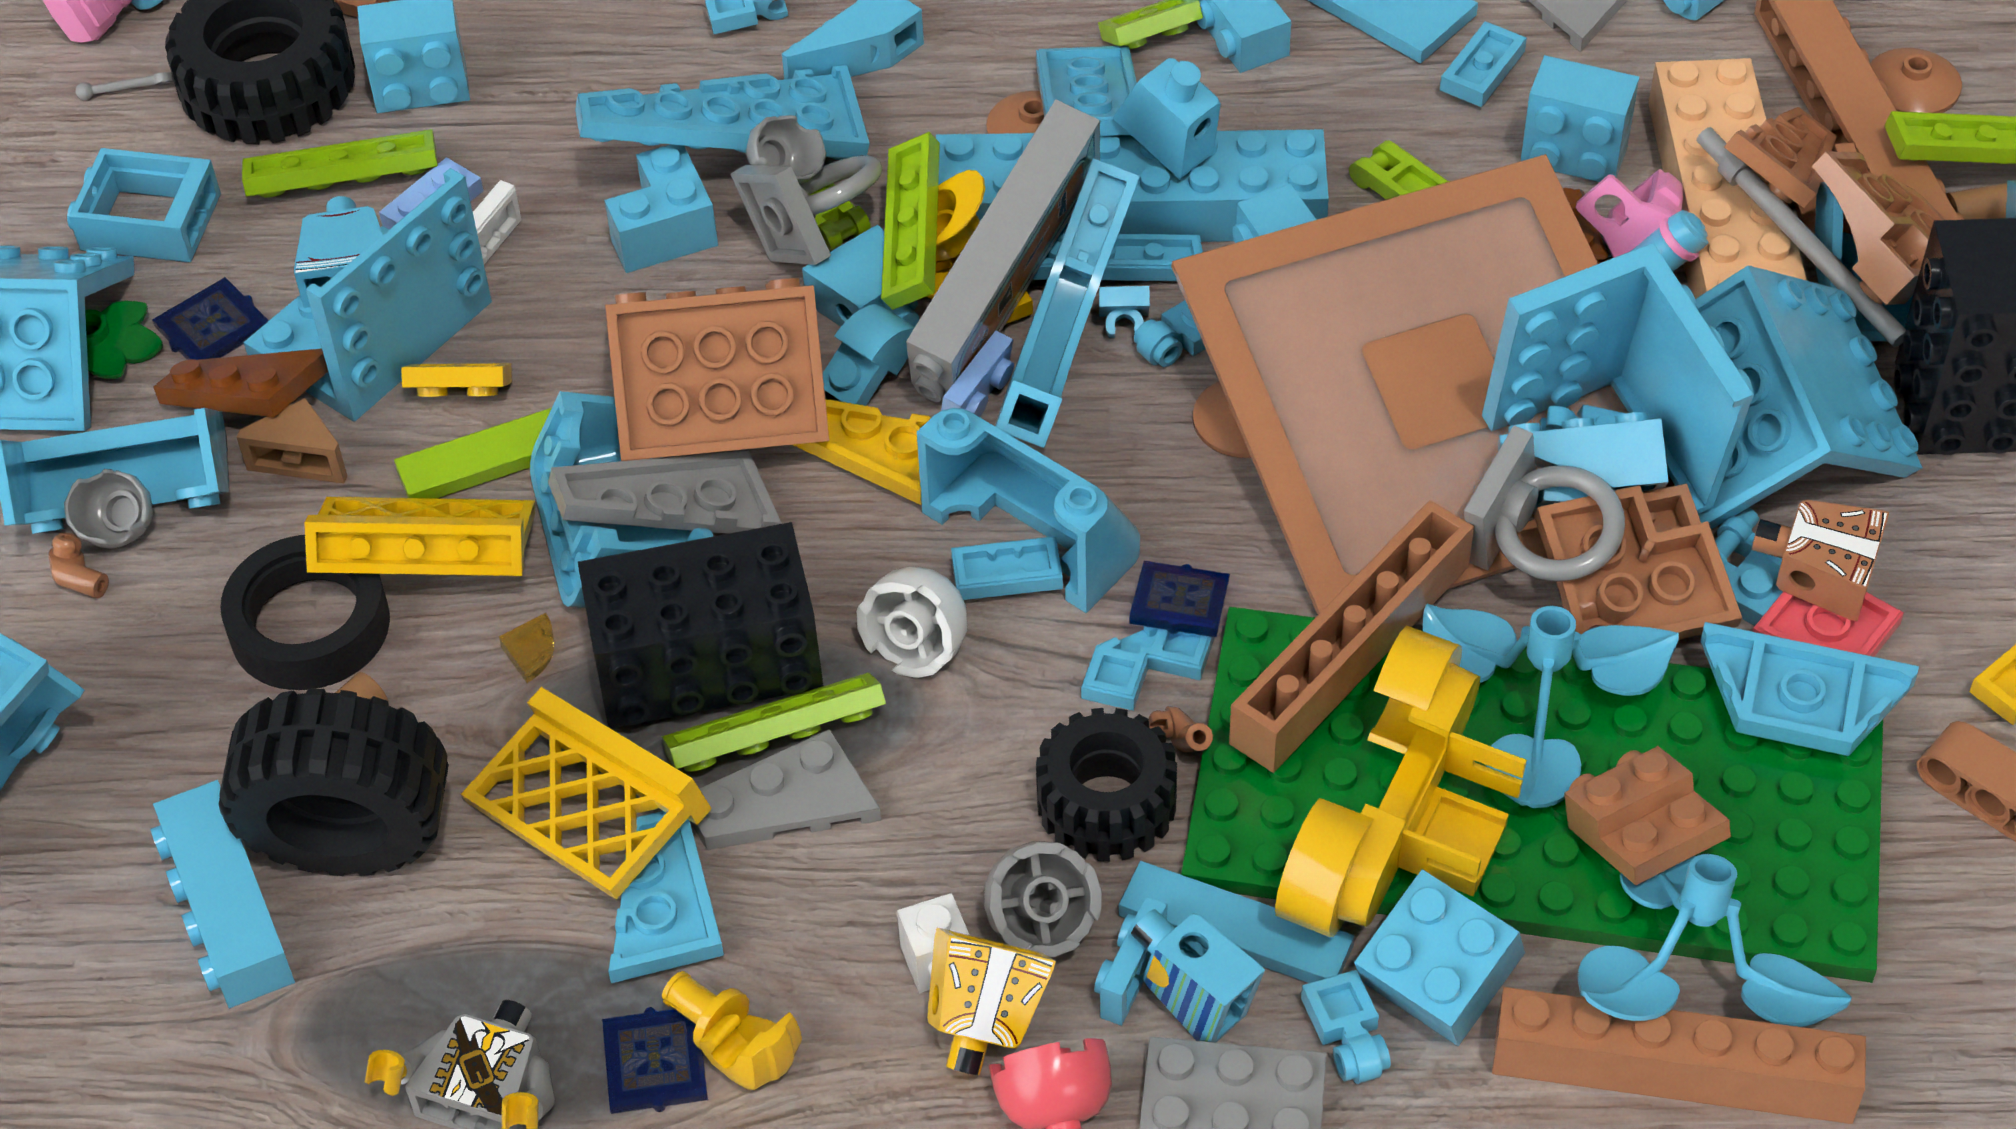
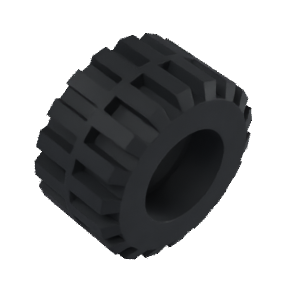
M1104 708L1091 709V715L1086 717L1078 712L1069 716V725L1066 726L1058 723L1051 729V739L1044 738L1039 747L1040 757H1037L1036 760L1037 808L1039 816H1042V826L1047 834L1055 833V842L1068 847L1070 845L1074 846V851L1078 852L1082 858L1086 859L1089 853L1097 854L1098 861L1110 862V855L1120 854L1122 860L1134 857V849L1136 848L1146 852L1154 847L1155 836L1163 838L1169 831V821H1174L1176 813V752L1172 743H1166V733L1159 726L1150 729L1148 718L1140 714L1134 719L1128 717V710L1119 708L1115 709L1114 714L1104 713ZM1107 776L1120 778L1131 784L1124 789L1113 792L1095 791L1082 785L1091 779Z

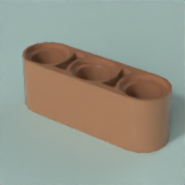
M1956 721L1950 723L1917 761V770L1920 777L1933 790L2016 842V752L1966 722Z

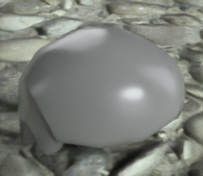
M794 115L766 117L750 131L746 156L750 165L791 166L799 185H802L823 169L826 150L822 135L817 129L809 130L803 128L798 124L797 117Z
M103 469L101 473L87 479H77L72 484L64 502L66 523L79 538L102 548H119L134 542L145 533V529L150 525L153 515L150 492L134 475L118 470L113 471L112 469Z

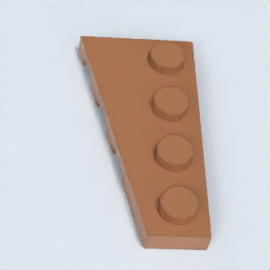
M1796 107L1780 114L1775 120L1772 118L1765 120L1760 127L1755 124L1750 126L1746 132L1743 130L1737 131L1724 148L1769 181L1768 186L1770 190L1781 200L1787 203L1795 201L1805 208L1817 194L1822 180L1812 165L1825 151H1832L1837 136L1800 107Z

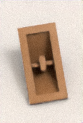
M306 398L287 406L277 416L260 419L240 429L236 438L247 471L342 484L346 481L347 473L339 444Z

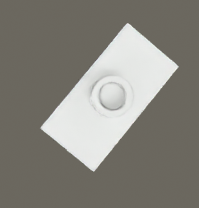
M502 180L495 185L473 211L484 264L521 221L515 186Z

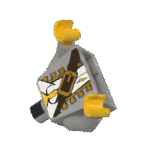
M502 1000L491 1021L463 1014L457 1016L447 1030L437 1032L409 1051L401 1054L391 1050L372 1052L369 1055L364 1081L367 1084L378 1080L385 1081L383 1090L391 1096L397 1095L400 1085L406 1084L405 1088L415 1117L453 1129H524L525 1125L526 1129H538V1121L555 1103L550 1066L540 1056L536 1038L525 1032L532 1014L524 1005L512 1000Z

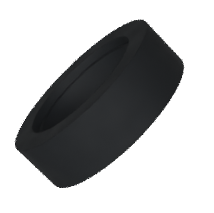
M305 535L280 539L252 553L231 574L221 597V617L236 660L253 678L280 689H317L333 685L352 676L366 666L378 653L386 639L390 625V611L380 574L307 573ZM312 580L332 581L343 585L356 596L354 610L346 623L328 636L312 642L301 644L279 643L265 637L255 628L257 616L265 602L282 589L300 582Z

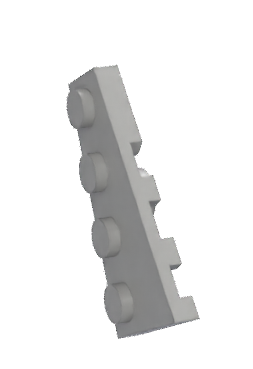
M749 450L552 467L548 480L563 520L690 531L696 528H707L715 533L727 534L782 524Z

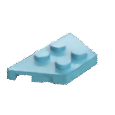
M1708 622L1704 623L1701 636L1702 647L1736 732L1849 756L1911 690L1919 670V666Z

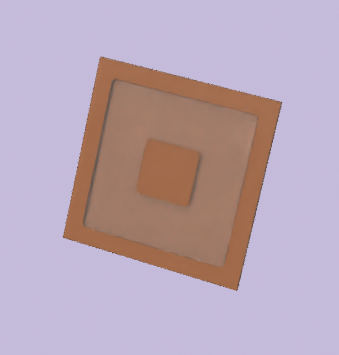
M1546 154L1172 261V270L1317 615L1429 500L1465 520L1464 509L1498 453L1499 435L1509 434L1508 427L1510 425L1491 432L1482 417L1509 298L1598 264ZM1611 385L1583 395L1574 404L1566 407L1573 411L1576 416L1583 404L1628 413ZM1548 410L1535 414L1526 423L1540 424L1541 418H1547ZM1668 475L1669 482L1665 488L1675 486ZM1534 509L1528 523L1522 531L1517 532V535L1522 544L1531 552L1548 558L1534 518L1536 509ZM1500 549L1488 571L1469 563V567L1448 589L1515 569L1516 567L1508 561Z

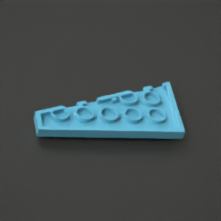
M847 65L833 66L831 74L813 76L814 73L811 69L795 70L792 79L777 80L767 73L701 80L699 89L680 91L677 83L660 85L659 93L645 95L632 88L580 93L577 96L575 108L580 137L591 138L599 142L620 140L640 142L649 146L672 144L685 145L693 149H706L708 147L734 149L746 153L750 131L766 117L794 115L797 117L798 124L803 128L809 130L817 129L820 132L826 156L832 159L842 160L849 157L867 155L870 144Z

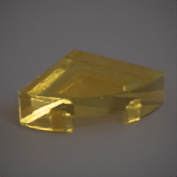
M546 613L499 636L501 648L526 683L541 674L553 656L555 639L551 621Z

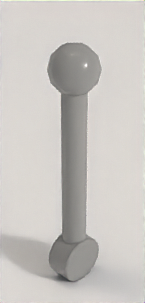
M162 72L152 76L97 85L82 82L76 87V95L81 100H89L94 94L155 84H168L174 82L171 72Z

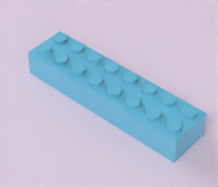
M1324 129L1217 131L1213 154L1181 179L1177 178L1132 135L1100 136V161L1140 176L1119 234L1200 235L1201 242L1234 241L1232 227L1236 225L1237 203L1290 183L1316 220L1328 216L1329 196ZM1034 133L936 134V139L940 142L939 184L963 171H978L985 181L983 200L976 212L981 221ZM1068 220V222L1066 223V225H1065V227L1063 228V230H1062L1061 233H1065L1066 228H1067L1068 223H1069V220Z

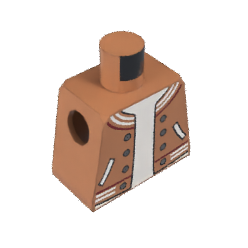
M1804 500L1799 503L1792 527L1760 519L1751 550L1782 558L1776 586L1779 590L1857 622L1889 512Z

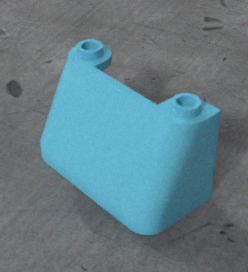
M559 391L534 445L530 461V475L562 602L567 607L585 608L578 561L713 537V533L707 528H696L690 533V530L563 520L548 484L551 468L621 461L615 397Z
M961 408L942 410L917 431L922 513L943 525L949 519L950 513L970 511L971 517L980 521L994 506H997L1047 537L1056 536L1057 543L1068 549L1061 557L1062 572L1070 576V581L1065 587V601L1087 613L1139 558L1140 534L1137 527L1102 490L974 413Z

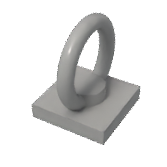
M869 155L845 158L823 166V169L817 175L802 185H799L791 166L745 165L730 175L769 260L773 262L816 265L831 256L816 223V214L835 208L870 188L881 176L882 164L877 158ZM846 179V180L842 181L841 183H839V184H837V185H835V186H833V187H831V188H828V189H826V190H824V191H821V192H819V193L810 195V194H812L813 192H815V191H817V190H819V189H821V188H823V187H825V186H828V185H830V184H832V183H835V182H838V181H840V180Z
M1517 426L1512 427L1464 509L1465 521L1474 526L1469 563L1488 571L1501 549L1504 556L1517 569L1532 577L1547 581H1570L1596 572L1614 556L1622 542L1625 531V515L1622 504L1615 491L1606 481L1590 471L1573 466H1548L1535 470L1533 433ZM1551 487H1569L1587 494L1597 503L1603 516V529L1593 547L1574 558L1555 560L1538 556L1522 544L1517 532L1522 531L1534 511L1539 491Z

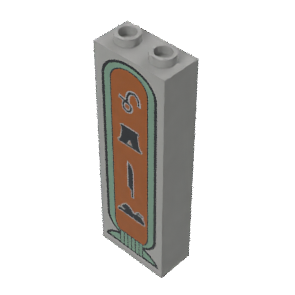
M1055 99L906 341L911 383L916 391L925 398L934 402L943 400V396L996 330L1001 332L1071 217L1092 159L1100 161L1099 119Z

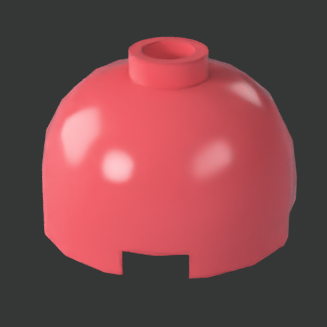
M1086 1038L1083 1040L1085 1051L1071 1052L1070 1048H1060V1043L1055 1042L1004 1056L1005 1066L990 1064L992 1084L1001 1109L1013 1123L1024 1129H1082L1081 1122L1099 1114L1109 1098L1112 1077L1106 1042L1103 1039Z

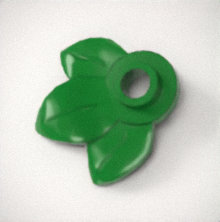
M120 301L112 303L102 312L92 309L85 310L88 372L106 379L120 378L124 374L126 363L136 364L147 361L163 348V342L160 337L141 325L147 314V303Z

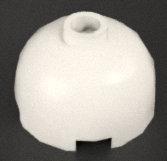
M906 567L888 573L867 591L864 601L858 606L856 611L858 632L866 649L871 654L877 649L885 659L898 664L891 671L913 678L931 676L938 672L942 666L956 655L967 632L966 605L960 591L945 576L932 569L922 567Z

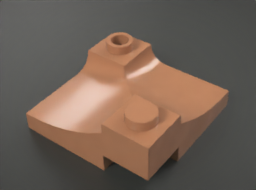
M1825 151L1812 167L1835 196L1850 226L1859 260L1852 269L1862 279L1859 283L1860 288L1870 299L1878 304H1905L1914 294L1933 221L1945 219L1922 195L1911 187L1896 181L1887 174H1882L1878 177L1867 170L1868 165L1863 154L1858 152Z
M1687 483L1645 493L1642 492L1640 485L1615 490L1625 515V531L1618 550L1609 562L1596 572L1575 580L1556 581L1562 606L1574 616L1576 620L1575 632L1580 634L1599 626H1641L1678 632L1679 640L1702 635L1705 622L1733 628L1738 627L1742 620L1739 606L1709 522L1701 523ZM1590 496L1537 507L1534 515L1548 559L1563 560L1585 553L1598 541L1603 529L1602 512Z

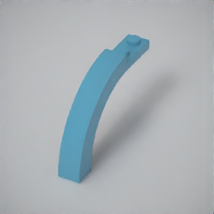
M1094 158L1091 161L1054 259L995 424L997 428L1007 434L1042 448L1046 445L1062 402V392L1081 334L1140 177Z

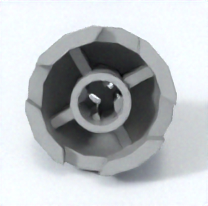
M1031 841L1010 849L993 865L984 884L983 906L991 928L1005 944L1041 952L1048 957H1056L1075 950L1080 945L1078 942L1089 933L1094 920H1098L1101 914L1102 889L1095 869L1090 863L1085 862L1078 852L1058 842Z

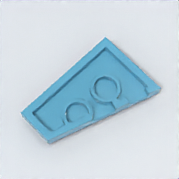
M660 811L637 817V831L654 828L666 812ZM688 819L622 893L620 908L617 909L615 922L616 938L614 952L610 957L608 971L611 983L724 956L720 934L690 820Z

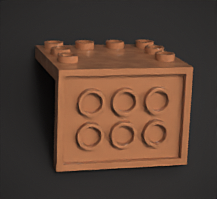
M800 278L770 280L765 284L766 290L747 292L745 286L716 289L715 295L696 296V291L666 293V299L650 301L646 299V292L615 295L616 304H607L605 309L621 461L829 441L814 285L800 286Z

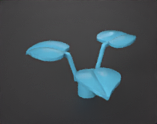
M1426 604L1422 623L1423 632L1462 646L1460 667L1480 676V682L1488 680L1493 675L1496 665L1501 668H1509L1526 646L1529 660L1535 668L1542 671L1534 738L1523 734H1510L1498 739L1491 745V747L1527 760L1523 778L1486 765V767L1523 780L1518 799L1507 794L1504 795L1522 806L1528 805L1531 808L1549 807L1565 799L1564 792L1569 790L1573 781L1581 774L1580 755L1573 744L1561 739L1544 740L1553 672L1565 666L1570 661L1571 655H1573L1578 669L1582 671L1591 670L1593 682L1602 690L1623 696L1644 694L1655 688L1663 679L1678 644V632L1641 626L1608 625L1592 628L1580 634L1575 632L1576 620L1568 610L1558 606H1545L1537 609L1531 616L1530 627L1524 626L1522 628L1521 637L1518 641L1513 627L1506 620L1484 611L1445 609Z
M1713 854L1693 856L1638 885H1634L1620 873L1621 886L1633 900L1652 909H1662L1674 905L1679 910V914L1659 954L1650 964L1644 956L1632 949L1621 946H1603L1590 951L1582 959L1577 973L1580 995L1584 996L1589 1004L1600 1011L1624 1020L1647 1021L1656 1019L1668 1013L1675 1006L1679 996L1680 988L1677 982L1659 971L1665 967L1687 922L1707 927L1716 924L1718 920L1727 916L1736 973L1739 977L1747 980L1743 984L1741 997L1744 1003L1758 1016L1774 1024L1796 1027L1809 1026L1844 1010L1849 1006L1852 999L1849 994L1827 978L1785 956L1761 953L1751 959L1750 965L1747 964L1738 916L1741 902L1731 898L1737 878V870L1730 861Z

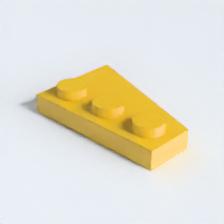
M825 399L829 441L793 444V446L922 505L917 431L931 417L913 413L910 419L885 416L876 407Z

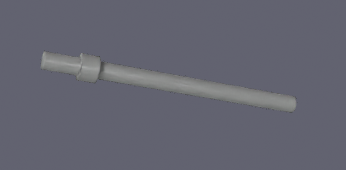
M1708 127L1698 135L1696 141L1719 164L1718 172L1732 186L1739 185L1834 286L1844 291L1851 298L1856 309L1893 347L1902 344L1906 329L1882 304L1874 302L1863 292L1859 285L1860 281L1790 208L1770 190L1752 168L1724 148L1727 143L1713 128Z

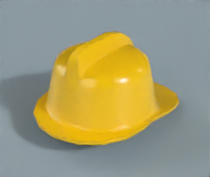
M963 171L938 185L936 261H946L958 256L980 223L976 212L983 200L985 181L978 171Z

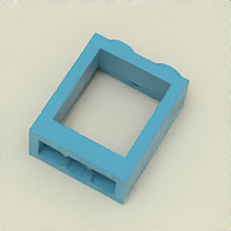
M101 148L92 167H88L85 172L84 184L76 201H72L68 208V226L74 231L80 250L86 251L87 248L113 247L117 249V254L191 262L221 195L212 162L209 159ZM119 192L174 197L164 221L109 215Z

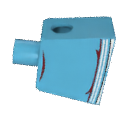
M338 196L328 201L326 212L308 214L303 218L294 274L304 308L310 307L306 293L307 287L312 283L319 287L323 286L383 235L373 208L369 206L356 208V204L351 198Z

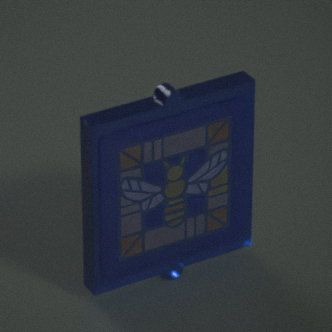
M226 277L152 319L157 330L169 341L171 351H179L187 360L221 358L243 345L245 340L269 321L254 306L252 297L250 295L244 296Z
M1144 561L1130 612L1129 624L1165 629L1170 634L1184 632L1217 638L1230 574L1195 569L1189 564L1176 566Z
M652 1007L647 1008L642 1014L602 1019L611 1114L654 1108L656 1112H662L666 1106L708 1100L704 1054L693 1042L695 1023L675 1009L656 1011Z

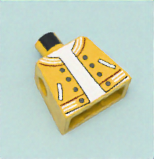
M937 927L934 937L927 1018L928 1023L938 1031L954 1035L946 1066L956 1071L980 1075L988 1043L1017 1049L1023 1040L1051 977L1056 961L1041 952Z

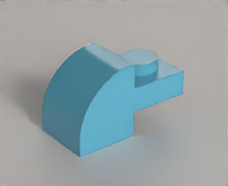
M868 305L855 312L834 335L842 343L823 372L824 390L842 402L866 406L887 372L890 371L897 375L908 359L906 341L915 327L881 305Z

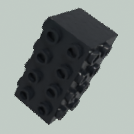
M2016 218L1934 220L1904 328L1906 331L1903 343L1899 345L1895 360L1894 388L1896 394L1903 395L1905 401L1903 423L1911 430L1917 440L1918 455L1989 452L2000 454L2016 452Z
M792 522L578 561L593 653L607 723L610 729L789 694H798L823 687L815 616Z

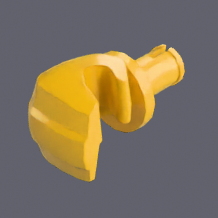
M685 971L678 972L667 982L662 993L663 1003L674 1008L696 1024L693 1032V1042L696 1047L702 1050L712 1065L743 1088L755 1090L770 1081L779 1079L791 1067L794 1055L801 1044L802 1036L798 1023L790 1012L777 1023L747 1015L749 1012V999L743 992L735 988H729L715 995L691 978V975Z

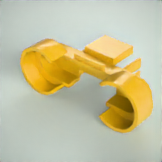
M1407 625L1399 633L1390 649L1374 688L1375 692L1390 698L1376 726L1369 733L1367 740L1405 755L1379 808L1365 804L1362 812L1358 813L1322 798H1319L1312 806L1297 835L1284 868L1277 892L1275 916L1327 937H1334L1344 921L1367 927L1373 921L1398 868L1416 875L1423 869L1452 889L1474 896L1505 830L1509 814L1438 787V784L1446 771L1518 799L1523 780L1475 763V761L1523 778L1527 760L1462 736L1477 697L1480 676L1460 667L1462 658L1461 645Z

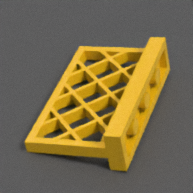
M326 497L318 515H308L304 522L307 573L522 576L525 569L524 550L535 518V500Z
M540 687L527 702L534 714L461 793V796L469 805L617 900L687 819L698 825L712 808L693 778L543 687ZM539 735L549 740V755L525 760V751ZM579 762L587 763V778L561 784V767ZM550 770L549 787L525 792V775ZM513 779L512 796L491 801L484 797L497 782ZM618 785L624 786L625 801L599 807V790ZM587 793V810L562 816L563 798ZM550 802V819L531 824L525 823L526 807ZM658 808L666 812L654 828L637 831V813ZM625 817L624 835L599 840L600 822ZM587 826L588 843L569 848L562 847V831ZM626 850V860L611 877L600 871V855Z

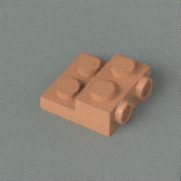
M1659 746L1645 753L1637 750L1629 751L1619 759L1615 768L1596 777L1592 774H1583L1573 781L1568 791L1564 792L1568 828L1634 885H1638L1731 837L1729 819L1694 791L1693 773Z

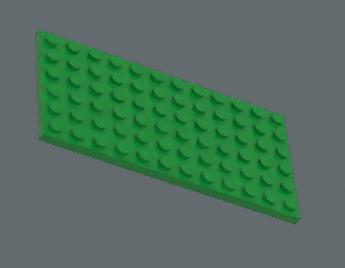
M1229 607L1208 727L1212 730L1213 741L1207 749L1203 750L1181 875L1235 894L1276 900L1284 868L1293 844L1308 813L1319 798L1358 813L1362 812L1365 804L1379 808L1405 755L1367 740L1369 733L1376 726L1390 698L1374 691L1389 652L1273 773L1229 744L1231 704L1315 617ZM1527 646L1509 668H1501L1496 665L1493 675L1488 680L1480 682L1477 697L1462 736L1488 746L1510 734H1523L1534 738L1542 671L1535 668L1529 660L1526 652ZM1571 655L1570 661L1565 666L1553 672L1544 740L1561 739L1573 744L1580 755V776L1592 774L1596 777L1615 768L1619 759L1629 751L1637 750L1645 753L1659 746L1693 773L1694 791L1729 819L1731 837L1697 855L1713 854L1721 856L1730 861L1737 870V878L1731 898L1741 902L1738 916L1745 959L1748 965H1750L1751 959L1757 954H1777L1793 959L1822 976L1873 983L1877 971L1883 720L1849 756L1736 732L1711 668L1669 663L1663 679L1655 688L1644 694L1634 696L1614 694L1599 688L1593 682L1591 670L1582 671L1578 669L1573 655ZM1475 761V763L1486 766L1485 764ZM1444 772L1438 787L1509 814L1505 830L1474 896L1460 891L1457 892L1518 930L1520 934L1605 946H1621L1655 953L1660 952L1679 914V910L1674 905L1662 909H1652L1633 900L1621 886L1620 872L1568 828L1565 799L1556 805L1544 808H1531L1528 805L1522 806L1502 792L1452 773ZM1398 868L1376 914L1389 915L1417 875ZM1727 916L1718 920L1716 924L1707 927L1698 926L1688 921L1671 955L1735 964Z

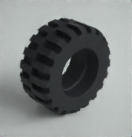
M187 0L181 8L182 13H176L169 26V32L165 40L166 57L183 110L191 120L196 122L197 126L212 135L216 132L217 136L224 140L235 142L238 138L242 139L246 144H260V140L271 139L272 143L286 141L285 136L295 133L299 137L310 132L311 126L315 123L322 125L330 119L333 114L332 109L339 110L348 97L347 92L353 87L355 79L354 57L343 12L339 4L334 0ZM279 53L259 61L242 62L261 54Z
M324 688L308 689L306 693L297 694L294 690L283 692L274 700L267 697L258 702L235 723L219 793V809L229 830L237 839L242 838L246 847L255 853L262 851L268 854L269 860L281 865L290 863L298 866V870L311 873L314 870L329 872V875L345 876L346 873H358L359 876L375 875L378 870L382 869L391 872L400 869L406 862L411 864L419 859L433 845L437 838L449 766L447 762L448 755L439 737L436 736L433 729L425 721L418 723L414 713L403 707L395 709L389 706L387 700L375 696L367 699L357 696V692L340 690V693H327Z

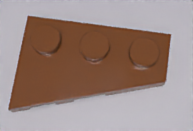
M322 348L201 360L190 359L175 364L170 369V373L154 385L153 388L159 404L275 417L328 372Z

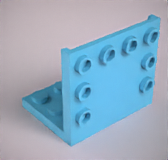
M449 168L443 173L445 183L391 229L381 226L383 235L321 287L314 283L307 287L306 293L310 307H303L301 296L299 295L245 340L244 346L247 355L322 348L328 372L305 392L353 422L359 419L402 381L401 367L423 363L492 302L465 176Z
M1648 244L1509 298L1482 411V417L1491 432L1507 425L1524 424L1531 420L1535 414L1548 410L1549 406L1566 408L1578 401L1581 396L1611 385L1628 413L1647 412L1648 420L1662 419L1669 477L1675 486L1688 484L1698 514L1713 508L1754 395L1753 388L1747 374L1742 369H1737L1725 352L1720 333L1713 326H1708L1698 311L1695 297L1690 288L1685 284H1680L1655 244Z
M0 246V429L85 431L91 428L85 297L134 276L133 256H117V249L113 247L87 248L86 253L69 255L68 247L63 246L38 248V254H21L20 246Z
M1748 265L1695 299L1697 309L1708 326H1713L1720 333L1725 352L1735 367L1742 369L1749 377L1754 394L1714 506L1698 514L1701 523L1708 521L1710 528L1713 529L1728 518L1739 514L1824 463L1903 478L1923 468L1916 454L1918 451L1917 440L1911 430L1901 422L1895 406L1898 404L1896 394L1892 387L1881 378L1874 363L1877 360L1876 351L1871 342L1861 334L1854 319L1857 314L1855 305L1844 291Z

